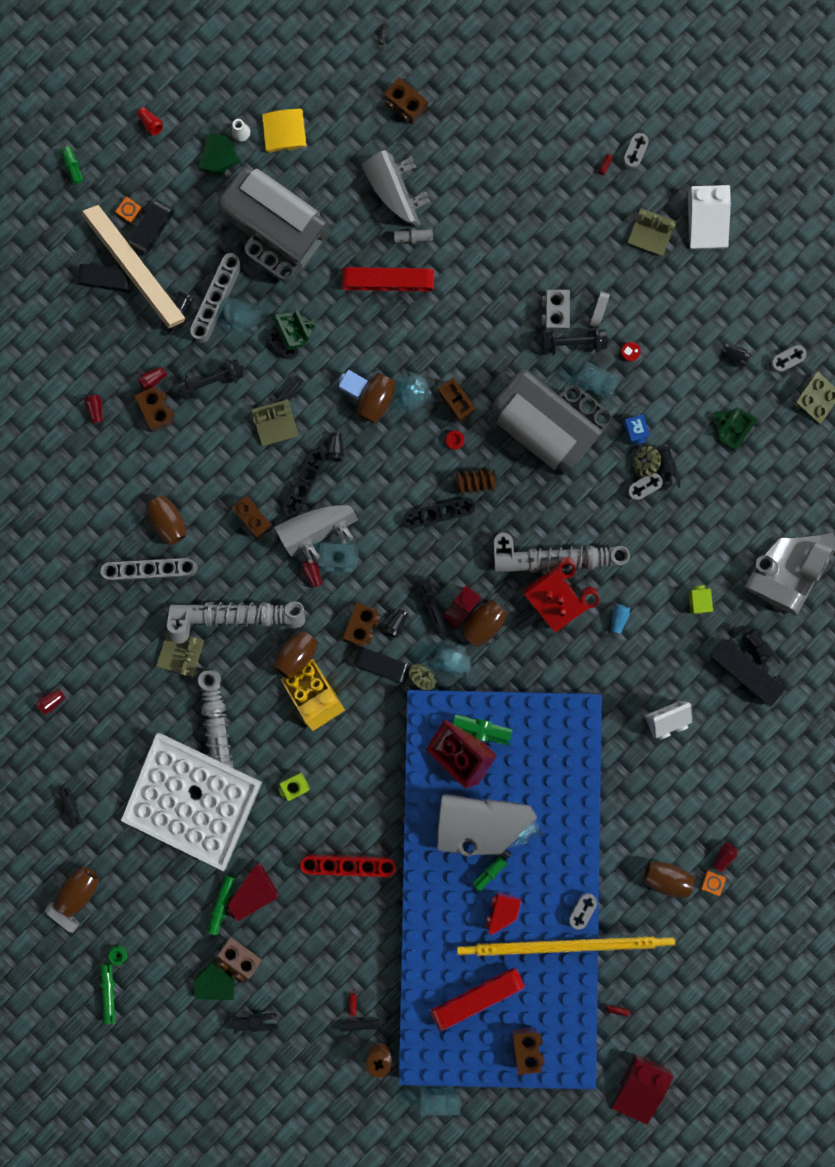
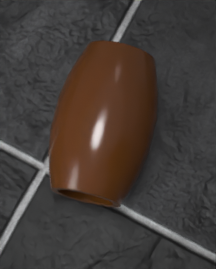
M376 373L366 384L360 395L356 414L375 424L388 410L394 396L396 382L383 374Z
M162 495L146 504V512L152 528L168 546L178 543L187 536L183 518L168 498Z
M492 599L480 606L469 617L461 634L477 648L497 634L503 626L508 613Z
M303 630L298 632L280 649L273 668L284 678L290 680L309 664L316 652L318 642L309 633Z
M649 862L643 874V882L658 893L675 898H688L692 893L695 878L686 870L665 862Z
M84 866L75 871L67 878L56 896L54 902L56 910L67 917H72L81 911L93 897L100 880L99 876L93 870Z

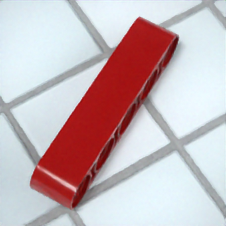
M342 268L341 289L352 291H433L434 270L426 268Z
M309 854L303 858L300 867L302 872L310 875L390 877L395 872L396 863L390 857ZM306 860L314 861L315 867L313 869L306 868ZM327 860L332 861L334 868L331 870L326 869L324 862ZM345 861H351L354 865V868L352 870H346L343 867V863ZM364 862H371L373 869L370 871L364 870L362 866ZM389 862L393 868L391 871L386 872L382 869V864Z
M512 968L435 1007L430 1011V1014L438 1030L441 1031L522 990L525 985L517 969Z

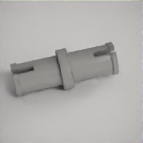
M415 228L407 231H394L395 243L412 242V244H416L419 241H433L432 229L415 230Z

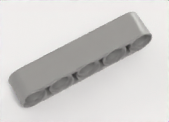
M228 253L222 258L191 326V335L199 343H205L210 338L241 270L239 258L233 253ZM236 261L234 267H227L228 262ZM222 278L229 279L225 285L219 284ZM214 295L221 296L219 301H211ZM206 312L213 313L210 319H204ZM204 329L205 333L202 336H196L197 330Z
M188 558L108 562L101 567L100 572L103 578L117 581L190 577L196 574L198 567L195 561ZM190 562L192 569L186 573L183 570V566L185 563ZM171 563L173 570L171 573L166 574L164 567L166 564ZM151 564L154 570L151 574L147 575L145 568ZM132 565L134 573L128 576L126 569ZM113 566L115 574L109 577L107 570Z

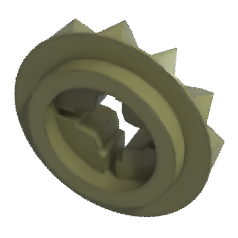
M642 446V449L636 451L635 457H632L634 460L632 466L636 473L647 477L653 475L659 469L661 456L654 447ZM647 458L651 463H643L641 460Z
M417 663L409 668L410 678L416 686L427 691L435 687L437 682L434 679L435 675L425 665Z

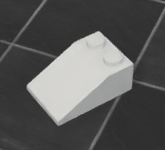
M730 185L692 186L688 192L690 249L728 248L731 206Z
M678 701L645 715L653 737H659L661 740L669 737L670 732L676 729L677 732L687 729L688 724L692 723L690 702Z

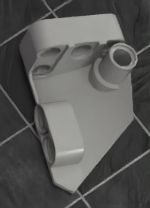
M834 534L779 538L765 555L757 559L756 567L748 579L745 588L770 604L797 616L815 581L820 579L835 551ZM763 563H771L768 569L764 570L761 568Z
M444 794L440 811L438 851L458 853L466 856L501 854L537 816L531 806L489 799H484L483 801L464 798V796ZM471 841L474 845L473 850H465L463 843Z

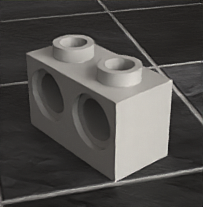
M547 290L545 296H542V307H545V314H542V326H545V332H551L553 329L555 332H568L570 328V290ZM558 298L560 304L553 305L551 299ZM554 316L558 317L560 319V323L553 324L550 318Z

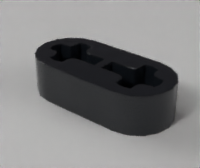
M270 330L267 334L269 344L288 360L295 359L299 354V349H293L294 354L289 353L287 355L283 341L281 344L278 341L272 342V335L277 336L279 334L278 330Z

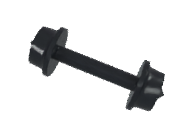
M598 327L594 328V336L555 338V331L553 329L551 332L543 333L540 344L543 346L544 353H551L552 355L556 353V346L594 344L595 353H598L600 350L607 349L610 339L607 336V331L598 329Z
M227 359L228 369L191 383L188 375H186L185 379L178 382L180 387L179 393L183 394L185 400L192 398L196 400L195 390L232 376L234 383L237 384L238 380L244 378L242 372L244 366L240 365L237 359L231 361Z

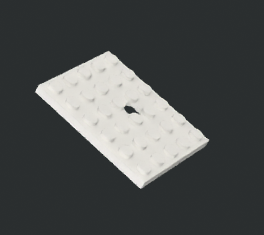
M157 733L121 821L224 871L262 782L161 733ZM192 785H196L202 790V796L199 800L191 798L189 788Z

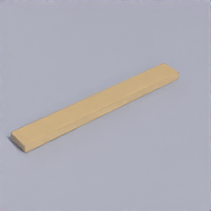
M96 205L83 210V218L165 325L171 328L184 322L185 317L100 206Z

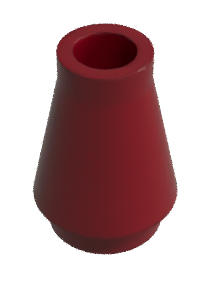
M160 366L140 374L141 377L138 378V381L142 388L147 390L156 386L167 376V373Z
M100 395L84 397L85 402L83 403L91 418V422H103L102 399H100Z
M312 558L313 563H309L308 560L301 563V571L312 588L323 583L321 581L319 564L315 558Z
M58 689L38 698L39 701L36 702V705L44 715L50 714L66 697Z
M725 842L720 847L713 867L723 872L738 856L739 850L732 844Z

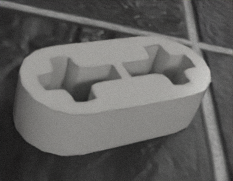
M643 133L635 134L623 159V164L627 169H636L642 160L649 142L648 137ZM641 139L643 141L638 150L635 148L637 145L636 141ZM634 153L636 154L635 161L631 164L629 163V158Z
M600 292L590 326L599 328L610 294Z
M794 346L778 354L771 360V369L776 373H781L794 367L806 358V350L802 346ZM795 352L801 353L799 359L797 357L791 359L790 356H792ZM784 359H786L787 362H785L782 365V367L776 366L778 360L783 361Z
M654 473L633 483L628 489V496L632 500L638 501L658 490L662 486L663 480L661 476ZM651 477L652 479L658 480V482L656 483L657 487H655L654 485H651L649 487L646 486V484L651 481ZM643 486L644 490H642V491L639 493V494H640L639 497H638L637 494H636V495H633V494H632V492L634 491V488H633V487H636V489H639L640 487Z
M582 894L569 916V922L574 929L585 928L597 906V900L592 894ZM590 897V901L593 904L591 906L587 905L586 909L583 910L585 906L583 900H587ZM583 912L581 916L583 922H579L576 925L575 920L573 918L579 917L580 913Z
M50 902L45 909L47 915L71 933L80 925L73 916L67 917L57 911L54 907V902Z

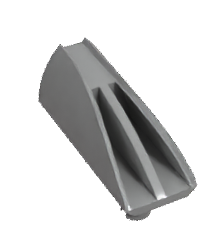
M386 150L380 151L362 164L367 178L382 201L395 214L414 227H419L421 224L415 209L430 203V200L426 198L428 195L425 191L410 199L401 174L416 168V165L412 163L414 160L410 156L396 164L394 157Z
M337 505L304 513L276 526L275 529L291 557L304 552L308 562L313 563L311 553L317 560L320 558L313 545L336 532L342 544H347L344 535L350 541L353 540V536L347 526L357 521L358 518L351 506Z

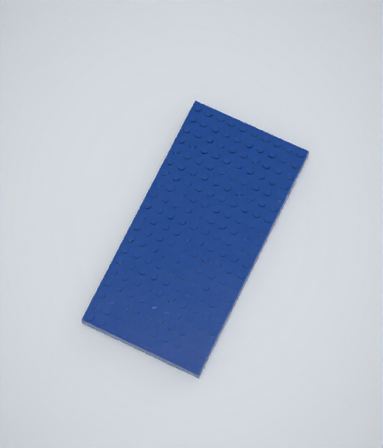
M440 690L407 691L399 1085L596 1089L598 950L477 956V954L458 955L457 947L491 943L598 939L602 694ZM455 714L471 719H482L492 722L494 725L512 729L509 745L498 744L489 740L488 742L482 741L497 757L479 785L464 789L426 751L427 746L442 722L447 720L453 724ZM444 794L464 796V798L483 801L484 799L519 803L531 806L537 816L506 848L511 852L510 857L505 861L507 866L495 876V880L492 879L481 891L477 890L472 883L484 871V867L487 868L498 855L466 856L458 853L438 851L440 811ZM471 841L463 843L465 850H473L474 845ZM497 892L520 897L521 904L517 920L494 934H488V928L485 927L487 916L492 915L493 908H490L492 897H496ZM584 893H590L596 898L597 906L585 928L574 929L569 922V916L579 897ZM590 897L587 900H583L585 904L583 910L586 909L587 905L591 906L593 904L590 901ZM583 912L580 913L579 917L573 918L576 925L579 922H583L581 919ZM509 969H517L525 985L522 990L444 1030H438L430 1014L432 1009ZM536 1027L537 1033H541L542 1045L539 1046V1052L544 1055L545 1065L541 1066L542 1072L518 1075L512 1030ZM525 1037L522 1042L525 1045H529L533 1039ZM528 1057L525 1060V1063L528 1065L535 1062L533 1057Z

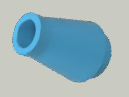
M615 604V607L612 608L610 631L622 633L631 614L629 612L630 607Z

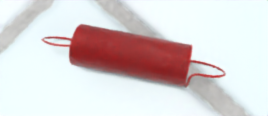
M610 154L605 155L598 174L605 175L613 158Z
M355 991L349 994L350 1016L356 1015L357 994Z
M608 1005L606 1011L626 1017L629 1015L628 1009Z

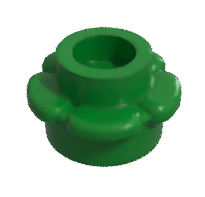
M122 946L112 947L108 955L109 961L115 965L123 964L128 957V954L125 952L126 949Z

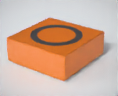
M126 196L115 212L132 224L143 209Z
M707 870L701 889L720 896L726 877Z

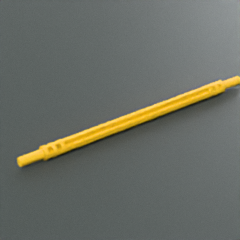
M650 936L491 943L457 947L458 955L477 954V956L653 949L655 946H675L674 937L655 938Z

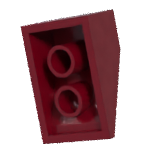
M447 720L442 722L426 748V751L464 789L479 785L497 757L485 743Z
M634 1054L611 1108L648 1125L665 1097L674 1075L670 1069Z

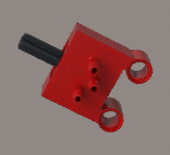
M564 557L558 562L557 566L524 589L525 596L535 608L517 620L515 625L520 631H523L536 620L543 617L556 633L587 609L596 607L599 603L598 592L594 587H586L582 590L581 597L576 594L565 580L575 575V563L571 558ZM565 564L572 566L570 571H563L561 568ZM588 594L595 596L592 601L585 599Z

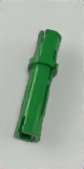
M224 875L214 909L210 913L211 918L206 932L213 935L219 934L236 878Z
M112 963L100 964L101 981L99 982V987L102 989L103 1024H111L110 1021H112V1024L116 1022L113 990L115 980H113Z

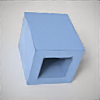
M348 370L338 380L340 384L339 389L359 400L368 381Z

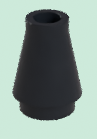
M726 343L721 351L738 367L739 365L744 367L751 356L747 349L730 345L729 343Z
M331 433L325 454L328 461L340 462L342 457H344L341 433Z
M398 609L397 613L385 625L386 629L384 632L398 639L399 635H402L409 614L402 609Z

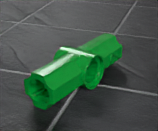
M456 714L454 717L453 725L478 740L486 742L489 740L498 744L509 745L512 729L494 725L492 722L482 719H471Z

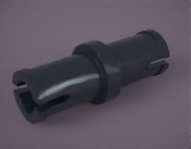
M70 787L58 791L64 806L62 808L63 812H66L71 828L82 824L83 821L77 810L78 804L74 802Z

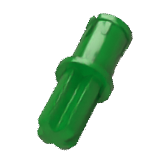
M64 147L66 152L63 148L60 150L65 162L64 167L68 170L72 183L74 185L81 184L83 177L79 169L80 164L75 159L72 147Z
M498 855L487 868L484 867V871L473 881V886L481 891L492 879H496L495 876L507 866V863Z

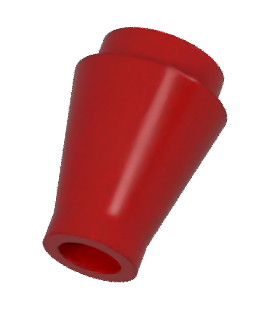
M145 107L139 109L137 116L140 118L147 133L153 136L158 135L163 130L162 120L149 112Z

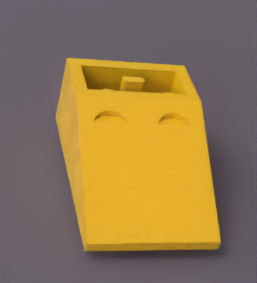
M313 658L305 669L290 680L284 677L280 679L305 723L312 731L345 711Z

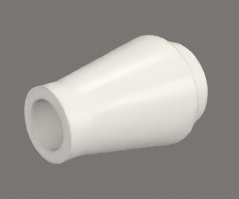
M241 119L233 121V138L237 141H245L250 136V128Z

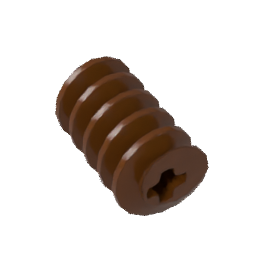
M487 468L485 474L482 469H479L477 475L474 470H471L470 475L464 470L462 476L459 471H456L457 491L460 490L462 495L465 494L466 489L472 494L474 488L478 494L481 488L487 493L489 487L495 492L496 479L494 469L493 473H491L490 469Z
M377 1043L368 1050L366 1069L373 1077L382 1078L390 1071L392 1053L386 1044Z

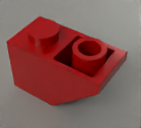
M497 892L496 897H492L490 908H493L492 915L487 916L485 927L488 928V934H494L517 920L521 904L520 897Z

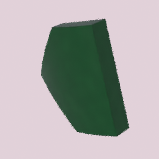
M209 132L198 168L201 171L224 175L227 169L235 164L239 165L242 161L237 155L234 144L227 136Z
M298 310L294 314H275L272 318L286 350L304 347L317 323L313 319L310 321L301 316Z
M739 408L714 413L719 441L736 452L757 422V418Z
M214 958L211 964L204 970H200L195 978V999L234 1000L233 974L227 970H221L214 961L216 958Z

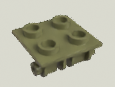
M641 208L628 244L663 256L676 221Z
M816 371L814 376L810 377L808 384L804 386V390H801V395L794 400V406L798 409H804L814 420L821 424L835 404V387L819 371Z
M288 399L251 410L262 446L299 436Z
M167 630L157 667L194 677L204 640L189 636L183 643H174L170 639Z

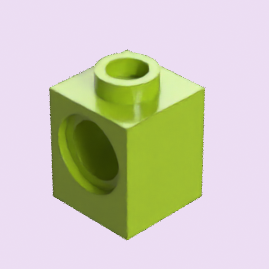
M704 585L694 586V590L688 591L690 614L713 612L711 589H705Z
M302 772L281 782V787L279 788L283 799L287 798L288 801L310 790ZM291 782H295L298 785V791L295 793L288 789V785Z

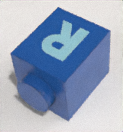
M644 414L623 421L629 444L635 443V445L645 443L646 439L650 437Z

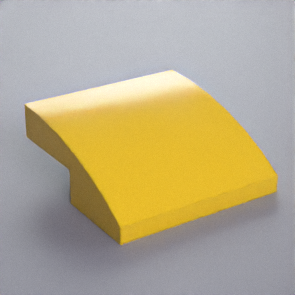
M287 109L262 114L267 152L272 153L283 149L291 151L306 147L302 109Z

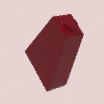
M466 585L442 618L457 629L480 600L481 596Z
M261 862L254 866L228 904V912L232 919L236 918L237 922L277 899L280 895Z

